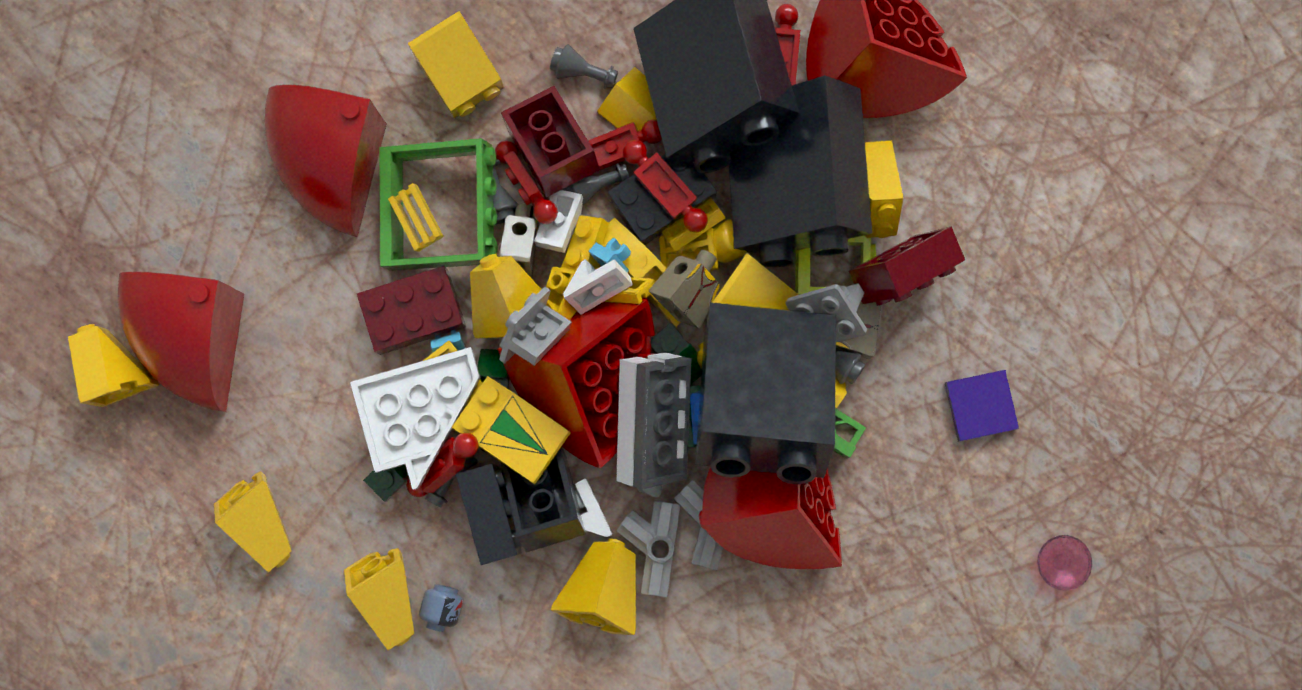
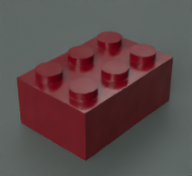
M555 86L501 112L509 135L545 197L600 170L594 149Z
M952 226L914 235L848 272L853 283H859L864 291L861 300L862 304L875 302L876 306H880L893 299L895 303L906 300L912 296L911 291L915 288L917 290L924 289L935 283L933 278L937 276L941 278L956 271L955 266L965 261V257Z
M444 265L356 293L374 352L380 355L435 338L436 335L441 336L450 333L452 330L456 331L466 327L449 271Z

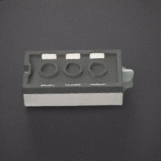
M670 353L648 355V359L642 357L620 359L617 481L637 488L638 492L659 497L662 492V485L687 479L691 358Z

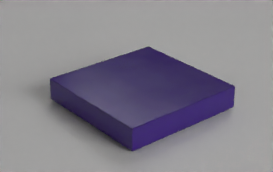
M1006 370L945 382L958 442L1019 429Z

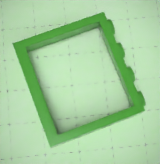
M480 138L379 147L380 267L396 271L437 268L443 265L445 267L480 265L479 261L482 258L491 254H497V241L494 237L497 212L493 207V195L497 191L496 180L493 177L496 153L492 144ZM476 155L478 254L404 258L403 227L388 200L391 196L396 197L399 195L398 192L403 189V161Z

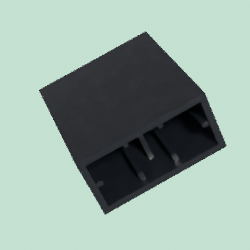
M674 0L633 28L667 158L693 164L695 170L700 173H711L721 170L731 163L730 153L744 145H761L775 139L779 135L778 125L799 113L767 0Z
M826 75L792 85L799 113L778 125L779 135L767 143L755 146L744 145L730 153L729 177L734 249L758 253L760 264L764 267H784L797 263V250L810 248L811 255L813 256L841 255L849 251L848 239L872 234L861 88Z
M710 302L703 340L695 465L709 466L714 473L731 478L744 476L749 471L776 473L780 480L790 484H804L811 482L815 477H825L835 447L836 315Z

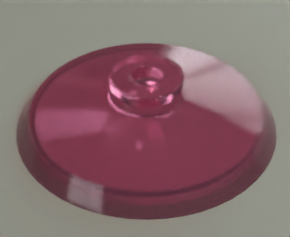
M1059 535L1049 539L1041 547L1037 565L1041 577L1048 585L1058 590L1067 591L1080 587L1089 578L1092 570V557L1089 549L1081 540L1069 535Z

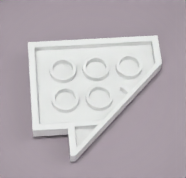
M471 347L350 382L375 473L406 464L412 489L420 487L451 432L453 424L458 419L480 380V374Z

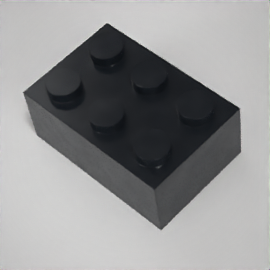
M666 154L661 156L697 197V200L691 205L693 208H697L711 198L713 200L716 198L717 191L705 173L697 172L693 164L667 158ZM634 175L608 191L609 201L630 232L644 245L663 234V230L684 217L680 214L673 220Z
M562 446L536 484H533L501 462L517 538L526 553L586 535L567 456Z
M489 464L457 473L456 477L480 565L521 554V547L523 546L517 538L509 499H507L504 489L506 485L502 469H499L496 464Z

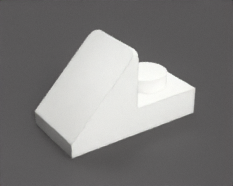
M560 190L552 194L549 199L557 206V218L550 224L540 223L534 242L537 247L565 253L579 215L582 213L583 196L582 194Z
M584 259L563 295L580 314H583L633 284L629 274L615 259L598 269H595Z
M583 479L575 483L579 508L586 507L588 511L581 515L585 530L604 537L612 535L613 533L588 480Z

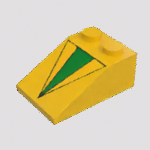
M489 376L486 377L452 426L459 434H473L478 440L479 448L533 484H536L570 435V432Z

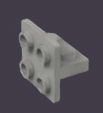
M859 283L847 287L832 285L790 297L785 303L790 311L836 315V342L866 334L867 328L856 313L864 295V291Z
M544 287L537 295L532 293L526 300L524 307L519 312L515 310L507 319L505 326L508 330L500 343L502 352L499 360L506 363L516 353L535 366L569 331L572 322L546 306L551 291L547 287Z

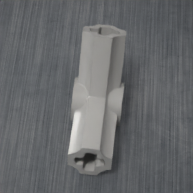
M692 480L674 499L700 525L699 512L703 506L704 491ZM702 527L700 528L691 564L717 570L723 547Z
M654 501L651 524L632 510L616 530L646 554L641 587L642 594L661 597L668 596L680 505ZM659 540L666 541L669 545V553L664 558H657L652 553L653 544Z

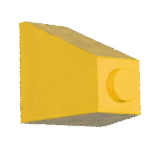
M491 254L482 258L479 261L480 265L470 271L472 324L475 339L504 337L508 330L505 324L509 316L515 310L519 312L532 293L537 295L542 290L512 256L498 257L497 254Z
M89 324L78 328L76 334L68 336L80 403L104 407L159 386L158 381L151 376L145 367L108 329L95 326V324Z
M260 471L252 476L251 479L254 481L247 483L242 480L236 483L214 503L215 523L269 573L275 566L279 568L285 564L292 550L267 478Z
M609 538L607 542L594 541L553 602L551 611L571 622L581 625L584 622L592 626L601 627L600 630L604 632L635 635L636 554L625 548V543L617 539Z
M399 548L390 549L386 556H381L379 552L369 553L344 569L347 596L387 650L394 646L405 644L414 634L404 562Z

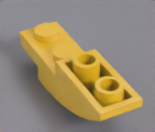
M579 215L561 268L552 267L546 287L551 291L546 306L568 320L573 317L577 310L564 298L563 293L579 265L586 259L595 269L601 267L588 251L596 242L600 245L603 243L609 226V222L603 218Z
M615 217L609 222L602 246L606 248L607 243L612 238H615L620 245L625 244L631 251V254L622 262L629 269L627 272L632 278L654 279L656 282L667 268ZM650 293L647 298L674 327H677L681 322L677 321Z

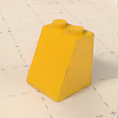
M460 11L408 42L416 61L453 118L459 115L461 117L469 115L475 110V105L483 100L490 101L501 93L500 89L504 88L502 79Z
M892 140L865 142L872 234L865 235V237L887 238L889 236H897L903 204V193Z
M746 253L712 303L789 310L785 304L787 299L799 294Z

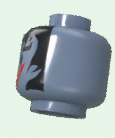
M435 584L434 588L425 591L419 616L427 622L426 628L444 632L445 627H453L458 623L463 605V598L458 595V589Z

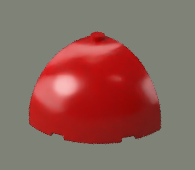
M918 0L819 1L807 44V80L826 75L861 88L863 118L890 117L925 107L957 88L967 78V75L955 48H948L941 37L945 33L944 30Z
M275 85L270 87L265 104V136L272 163L280 180L291 196L314 218L339 232L358 237L379 156V147H381L387 123L372 101L367 98L302 85Z
M152 272L120 273L118 280L120 319L125 336L140 363L154 379L175 395L198 406L226 412L244 293L215 279Z
M642 298L643 301L640 304L604 301L583 314L577 311L570 319L572 323L569 331L535 366L516 353L506 363H503L518 396L570 432L562 447L578 459L600 469L617 453L620 359L633 357L648 359V355H653L651 353V336H655L652 313L647 298ZM499 347V348H497V350H498L499 354L501 355L502 348Z
M710 467L704 485L703 506L699 512V521L701 527L721 547L743 559L778 568L826 569L842 566L839 528H835L831 515V510H836V504L828 469L824 478L815 477L814 480L808 483L790 484L780 480L776 473L749 471L744 476L731 478L714 473Z

